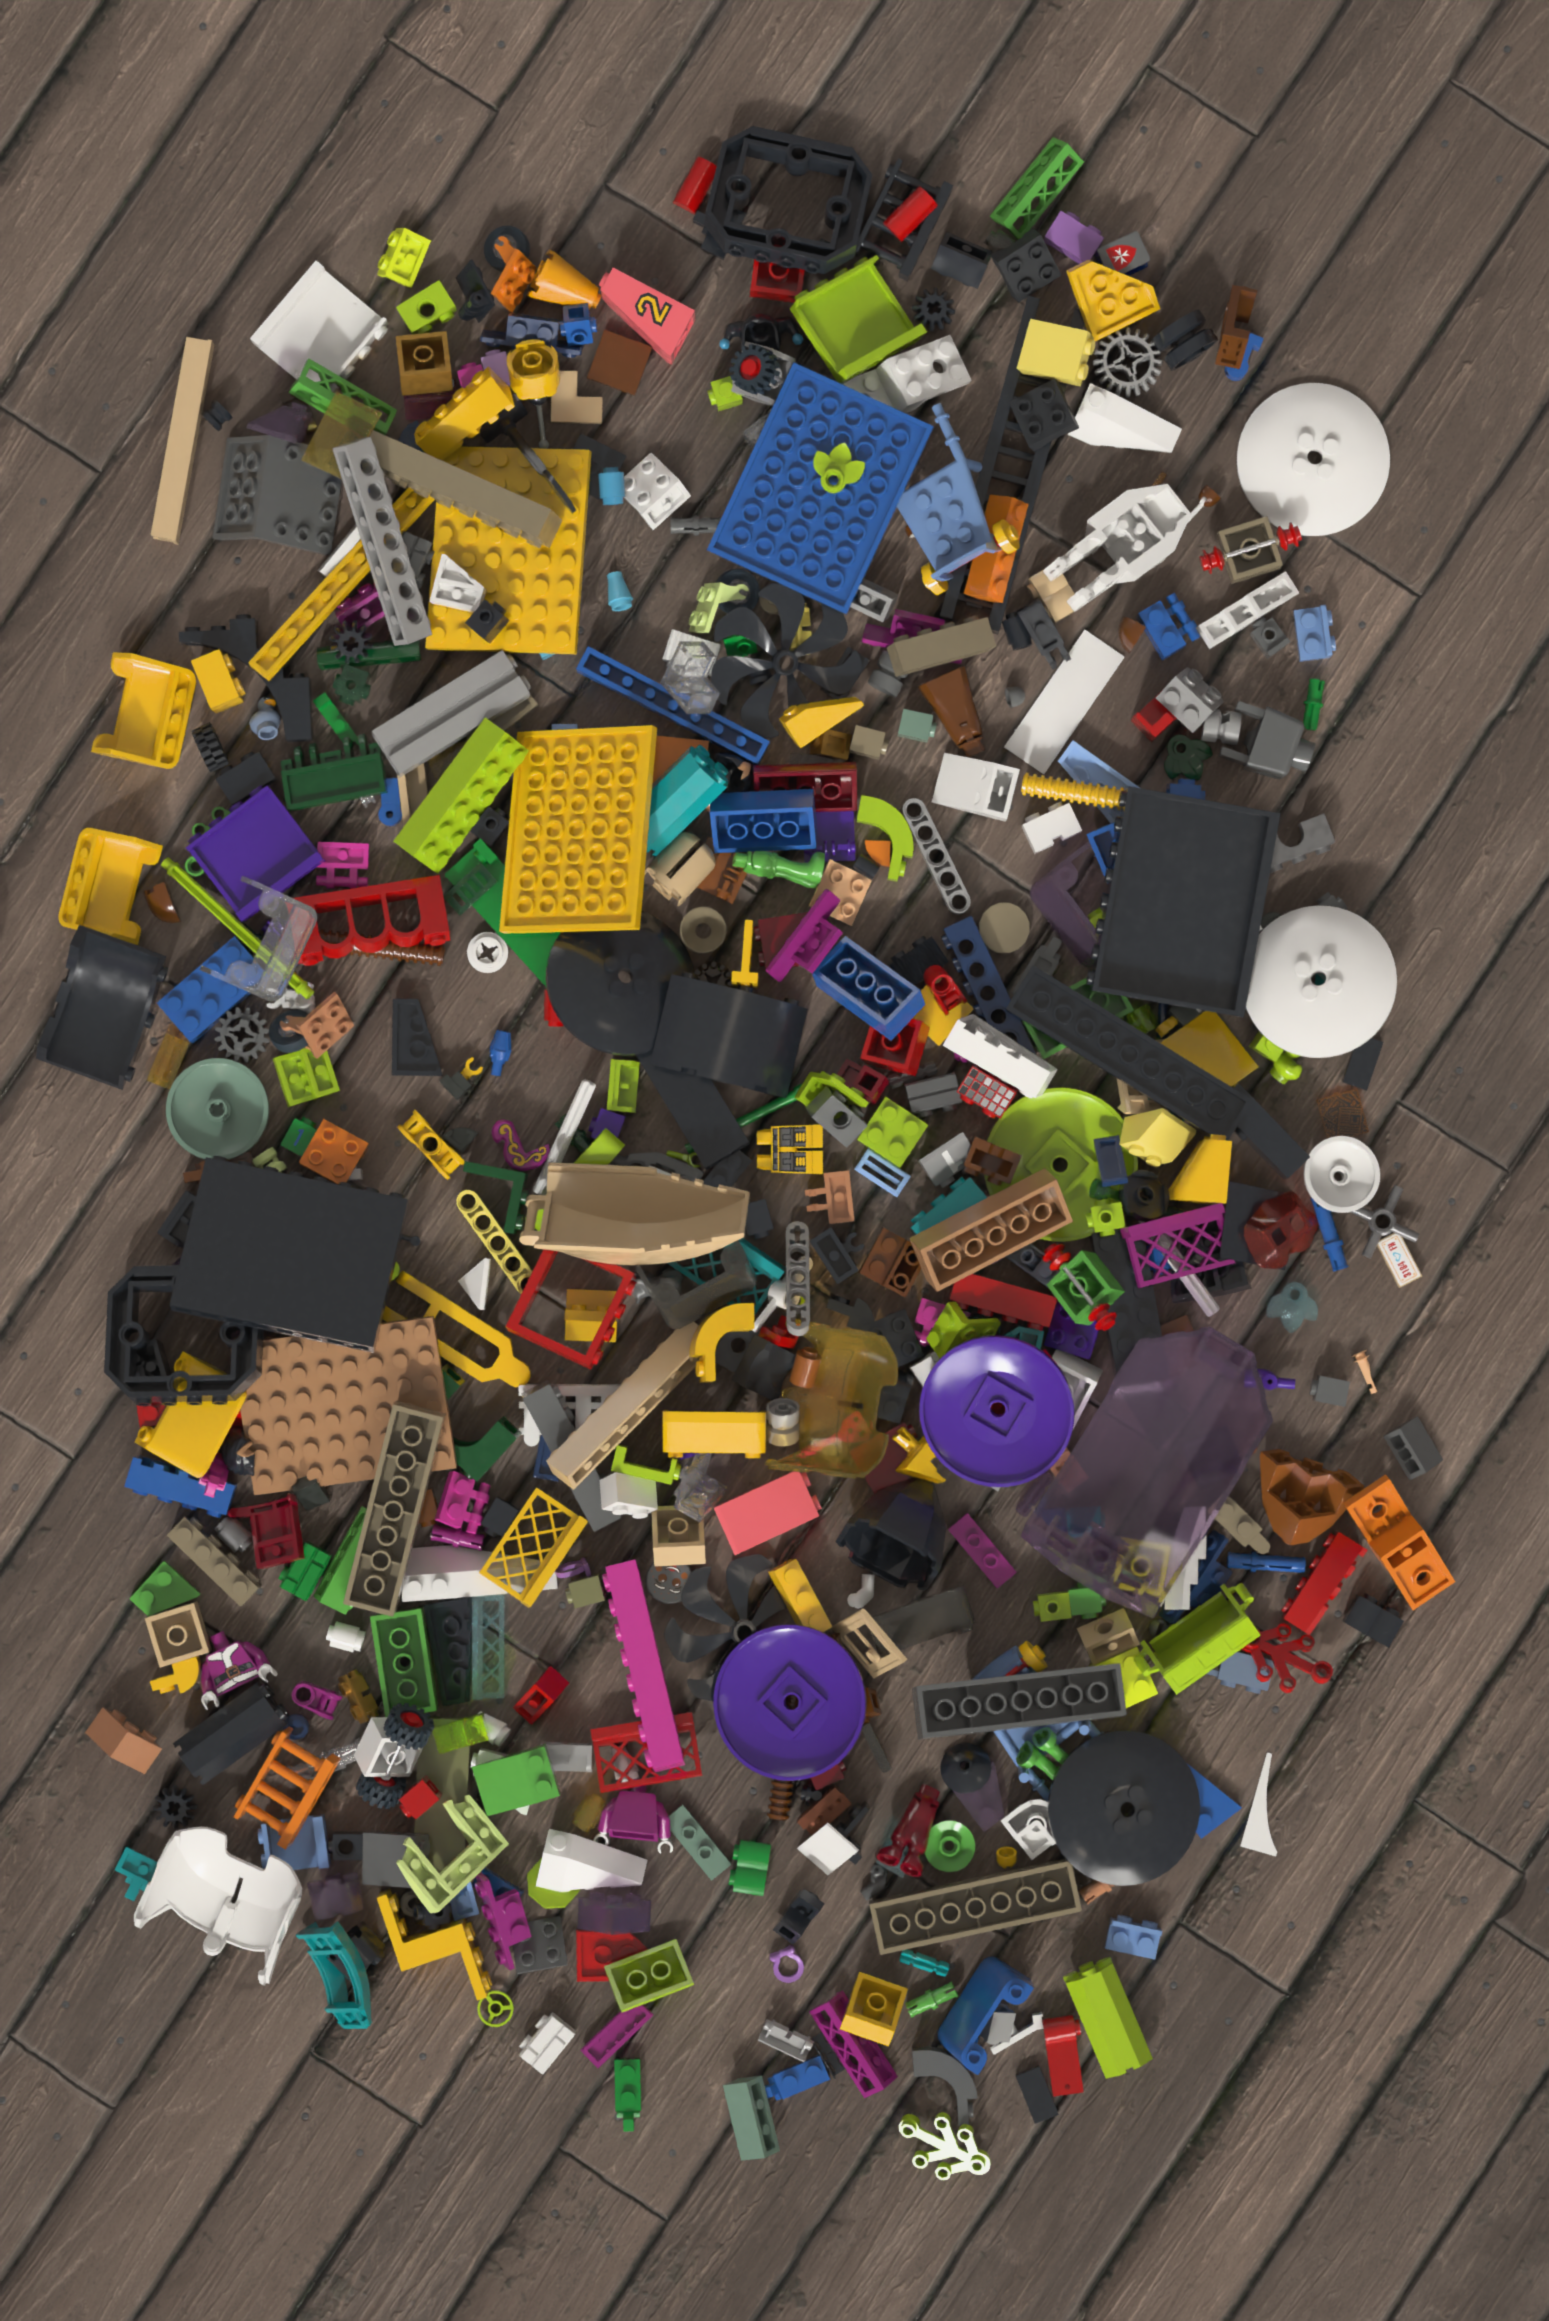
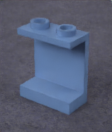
M325 1814L308 1816L293 1844L286 1850L277 1845L281 1838L278 1835V1831L264 1822L261 1824V1829H258L259 1844H264L265 1854H261L263 1869L266 1868L270 1855L282 1859L293 1870L313 1867L322 1869L331 1866L330 1854H328ZM291 1818L280 1819V1821L283 1823H289L291 1820Z

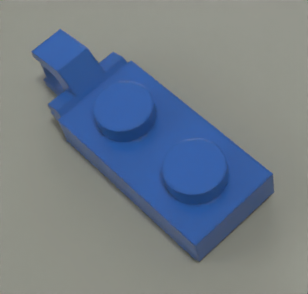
M817 2055L805 2060V2062H800L774 2073L772 2077L768 2078L769 2084L765 2086L767 2098L775 2096L776 2101L785 2099L828 2081L830 2077L821 2056Z

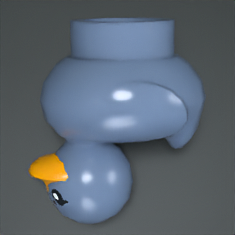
M262 697L258 701L259 711L249 721L251 730L262 740L275 738L281 723L279 713L274 710L276 701L270 697Z

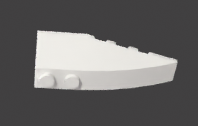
M453 1545L412 1548L402 1587V1602L507 1594V1592L479 1574L492 1552L478 1551L477 1549L460 1546L455 1548ZM498 1553L495 1559L502 1558L501 1553ZM520 1557L506 1560L509 1575L523 1572ZM524 1557L526 1571L535 1570L539 1567V1560ZM503 1561L492 1562L487 1572L494 1577L505 1576ZM555 1572L543 1590L558 1589ZM534 1573L527 1574L528 1581L531 1579ZM524 1575L509 1578L511 1588L516 1592H522L526 1586ZM506 1578L500 1579L501 1582L507 1585Z

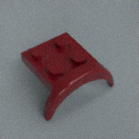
M288 1493L287 1497L276 1501L228 1510L229 1517H250L257 1569H266L305 1559L296 1495Z

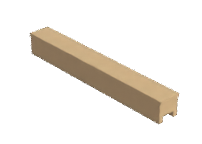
M186 337L151 530L153 539L173 542L179 545L200 429L201 413L203 412L215 345L209 339L207 341Z

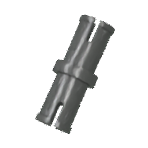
M693 515V518L671 517V534L694 533V536H699V533H715L722 517L699 518V515Z

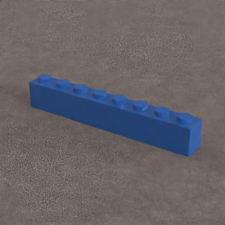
M589 646L576 668L577 673L724 750L740 755L753 765L760 764L770 745V741Z

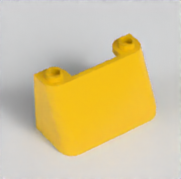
M1211 1134L1210 1137L1204 1136V1140L1198 1141L1168 1190L1169 1200L1204 1204H1226L1232 1141H1226L1225 1135Z

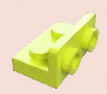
M396 228L388 237L387 244L389 246L378 262L379 271L377 275L387 277L407 288H412L431 240L406 228Z

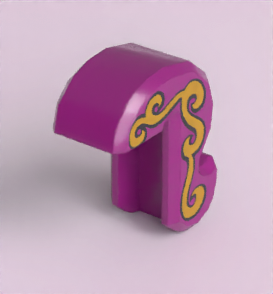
M502 1119L498 1120L492 1127L493 1140L496 1143H500L502 1140L505 1141L503 1155L505 1161L513 1169L520 1171L533 1170L546 1162L550 1153V1144L525 1153L513 1122Z

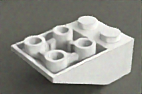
M944 753L931 803L1006 822L1020 769Z

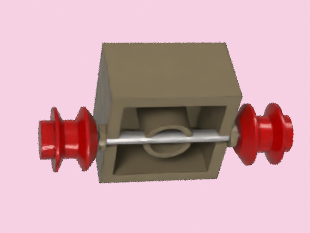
M1268 516L1218 531L1216 538L1220 549L1214 546L1212 553L1202 550L1203 555L1199 556L1203 571L1208 570L1209 574H1212V568L1215 567L1223 571L1225 565L1230 582L1234 584L1280 569L1283 564L1277 546L1280 545L1281 548L1287 551L1289 544L1293 543L1298 547V541H1301L1302 537L1298 526L1293 527L1291 522L1289 523V528L1285 530L1278 526L1276 535H1273Z

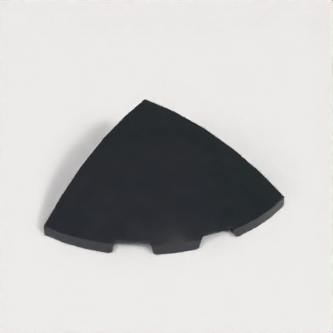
M1217 1221L1208 1222L1204 1232L1214 1238L1219 1231ZM1197 1232L1191 1237H1187L1185 1241L1192 1244ZM1201 1235L1195 1247L1207 1253L1212 1241ZM1182 1244L1179 1252L1183 1257L1189 1248ZM1216 1245L1210 1256L1217 1261L1226 1260V1258L1219 1257L1221 1247ZM1193 1251L1187 1263L1197 1268L1204 1257ZM1208 1260L1206 1265L1212 1264V1262ZM1234 1260L1235 1263L1195 1274L1212 1297L1252 1289L1245 1262ZM1180 1278L1171 1280L1173 1303L1195 1301Z

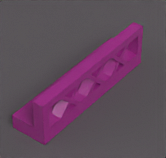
M842 1990L833 1995L828 2001L811 2009L809 2013L863 2097L866 2098L885 2089L898 2076L875 2041L840 2029L849 2001ZM825 2010L831 2018L830 2022L823 2018L820 2013L821 2011ZM836 2033L843 2037L845 2040L844 2044L838 2041ZM850 2055L856 2057L859 2062L858 2065L852 2063L849 2058ZM863 2077L869 2078L874 2087L869 2089Z

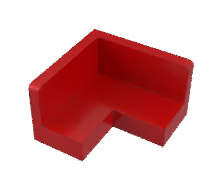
M1158 695L1130 720L1151 743L1177 719L1156 699Z

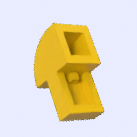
M200 1656L173 1663L174 1673L150 1681L152 1691L160 1690V1694L175 1690V1684L178 1685L180 1694L189 1690L196 1684L201 1674Z

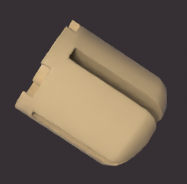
M681 832L645 868V874L648 872L654 879L652 886L666 899L670 900L673 897L678 900L677 906H680L710 874L716 864L712 850L706 844H703L681 867L700 845L699 841L701 839L695 834Z

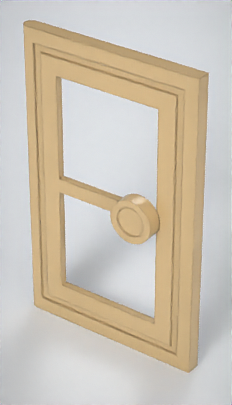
M864 1608L831 1627L835 1633H840L842 1642L873 1678L907 1660ZM866 1624L890 1654L881 1657L857 1628ZM854 1631L869 1648L866 1655L873 1663L870 1664L846 1634Z

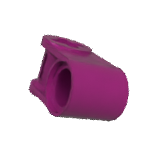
M300 1681L292 1691V1699L297 1705L329 1720L334 1719L333 1712L338 1701L343 1698L341 1694L308 1681ZM300 1687H306L310 1690L311 1697L307 1700H301L297 1696V1690ZM330 1699L328 1707L325 1709L327 1700Z

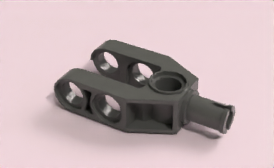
M660 1152L631 1153L629 1156L626 1155V1157L617 1154L609 1163L617 1166H631L634 1163H639L643 1167H649V1165L654 1164L673 1173L680 1174V1176L691 1181H695V1179L701 1180L704 1174L703 1171Z

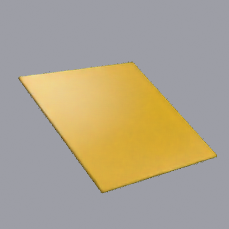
M1203 1012L1161 1042L1162 1045L1231 1087L1258 1068V1065L1216 1012Z

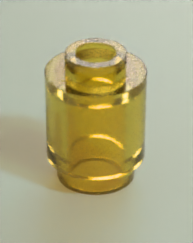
M595 1793L591 1796L586 1794L573 1813L574 1818L571 1822L581 1830L589 1833L591 1828L594 1829L598 1824L606 1801Z

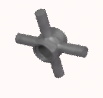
M1393 1186L1384 1208H1379L1372 1212L1362 1207L1350 1212L1367 1220L1372 1231L1362 1252L1363 1256L1371 1259L1381 1236L1388 1235L1391 1232L1416 1243L1420 1233L1396 1223V1217L1393 1213L1403 1191L1401 1187ZM1379 1215L1387 1216L1390 1221L1389 1227L1385 1229L1377 1227L1375 1223L1376 1217Z

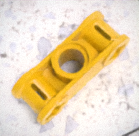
M415 1109L413 1115L403 1125L399 1124L397 1128L411 1143H414L432 1162V1165L448 1180L450 1174L460 1164L464 1165L465 1161L451 1146L449 1147ZM429 1138H436L438 1141L436 1150L427 1151L425 1149V1142Z

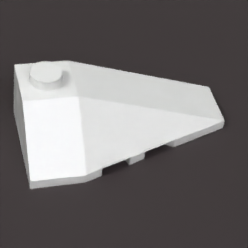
M1090 383L1075 417L1079 429L1068 433V435L1094 446L1103 445L1114 446L1115 448H1134L1171 453L1182 429L1118 395Z
M549 1829L536 1886L559 1892H567L573 1889L592 1890L598 1887L640 1886L643 1882L647 1859L574 1834Z

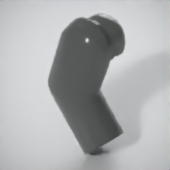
M875 1864L871 1867V1882L860 1890L866 1901L886 1888L888 1872L886 1867L881 1864Z

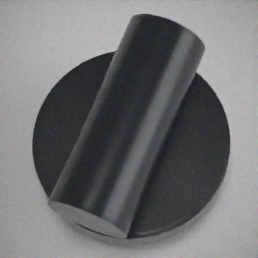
M808 1780V1785H802L800 1800H805V1806H809L810 1798H813L815 1801H819L822 1798V1791L820 1789H811V1780Z

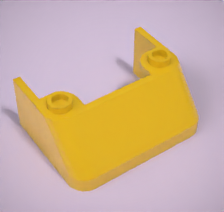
M663 1410V1452H668V1457H683V1453H745V1458H761V1453H766V1411L714 1412Z

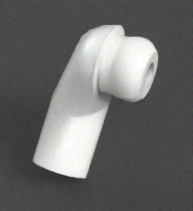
M862 1574V1588L857 1593L848 1596L849 1606L857 1609L862 1608L874 1597V1574Z

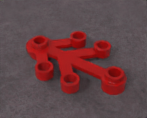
M1281 1623L1276 1628L1260 1632L1258 1630L1261 1636L1253 1640L1254 1644L1249 1643L1242 1648V1650L1251 1653L1257 1667L1256 1677L1261 1682L1269 1681L1273 1674V1670L1266 1664L1262 1652L1270 1655L1281 1679L1279 1687L1284 1693H1291L1296 1686V1680L1290 1675L1286 1663L1310 1674L1312 1679L1319 1684L1327 1683L1333 1674L1332 1666L1326 1661H1318L1312 1664L1291 1654V1652L1298 1650L1303 1652L1311 1651L1315 1644V1640L1311 1635L1305 1634L1300 1639L1275 1646L1266 1642L1275 1638L1280 1641L1288 1640L1292 1631L1291 1627L1285 1623ZM1279 1630H1285L1287 1634L1283 1635ZM1302 1641H1308L1310 1646L1304 1645ZM1260 1671H1266L1268 1676L1262 1675ZM1317 1672L1323 1673L1325 1677L1319 1676ZM1284 1682H1289L1292 1686L1287 1687Z

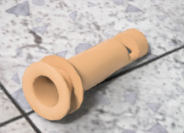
M1367 1350L1354 1354L1352 1357L1355 1356L1356 1361L1354 1362H1358L1366 1383L1371 1384L1372 1388L1369 1390L1373 1394L1377 1392V1389L1371 1378L1370 1364L1367 1360L1369 1355L1366 1356L1364 1352Z

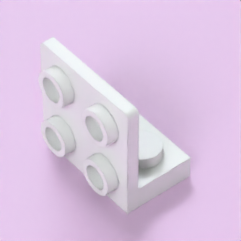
M652 453L624 476L626 496L624 498L639 512L653 530L691 497L681 481Z

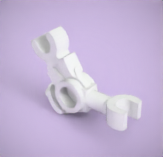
M308 982V986L313 989L314 984ZM275 989L267 990V994H274L277 997L275 1003L267 1004L268 1008L276 1009L282 1005V1008L299 1009L307 1014L315 1009L314 994L309 999H305L301 994L293 991V989H284V993H280Z

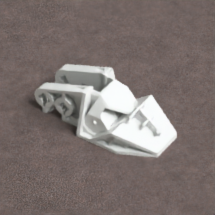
M1168 484L1127 490L1087 520L1085 538L1065 555L1058 557L1043 572L1050 581H1053L1090 554L1093 555L1103 546L1115 564L1067 600L1068 605L1076 612L1114 584L1135 581L1147 571L1162 563L1167 556L1175 551L1191 513Z

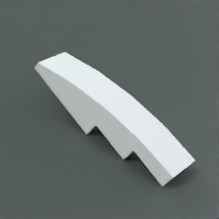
M1284 572L1203 622L1196 629L1208 648L1211 649L1299 594V591L1287 572Z
M1206 1507L1186 1508L1183 1514L1169 1563L1165 1595V1609L1190 1610V1584H1198V1559H1206Z

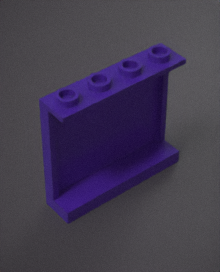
M260 785L249 794L251 797L245 803L237 802L229 809L230 814L224 819L221 817L216 818L208 825L210 829L203 835L200 832L195 834L188 840L190 845L186 847L187 851L192 854L236 912L235 914L241 922L247 921L326 861L269 786L263 788Z

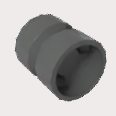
M883 650L877 662L879 669L873 670L867 683L885 694L897 697L903 685L901 678L907 677L908 674L896 677L888 651Z

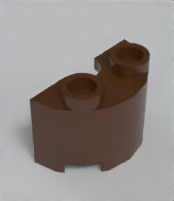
M974 1137L963 1165L965 1166L964 1172L978 1177L979 1173L987 1175V1181L1001 1186L1003 1182L1011 1184L1022 1155Z

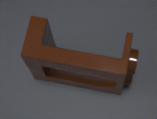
M1232 285L1223 317L1215 364L1240 369L1250 331L1234 328L1235 321L1249 322L1258 290Z

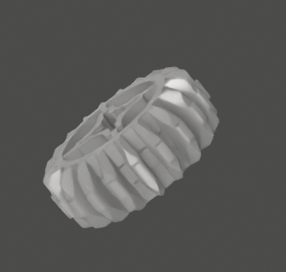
M1130 328L1125 329V335L1123 336L1120 329L1115 331L1116 338L1111 334L1107 335L1106 339L1109 344L1101 340L1099 346L1103 350H1095L1094 355L1101 358L1093 361L1094 366H1101V368L1095 370V375H1104L1099 380L1100 385L1108 381L1109 384L1106 390L1111 391L1114 386L1117 388L1115 394L1118 396L1121 390H1125L1126 398L1130 397L1131 390L1134 391L1136 396H1139L1140 386L1147 392L1149 390L1147 382L1154 385L1157 381L1152 375L1159 376L1161 370L1154 367L1162 365V360L1154 359L1161 352L1158 350L1152 351V348L1155 347L1152 341L1149 344L1146 342L1149 334L1146 333L1143 338H1140L1139 329H1136L1134 335H1130ZM1126 343L1140 347L1144 353L1131 352ZM1118 345L1120 358L1107 365L1108 353ZM1125 357L1134 361L1131 365V370L1126 368V365H1122ZM1148 360L1147 373L1137 380L1136 367ZM1111 372L1124 373L1130 382L1118 380Z

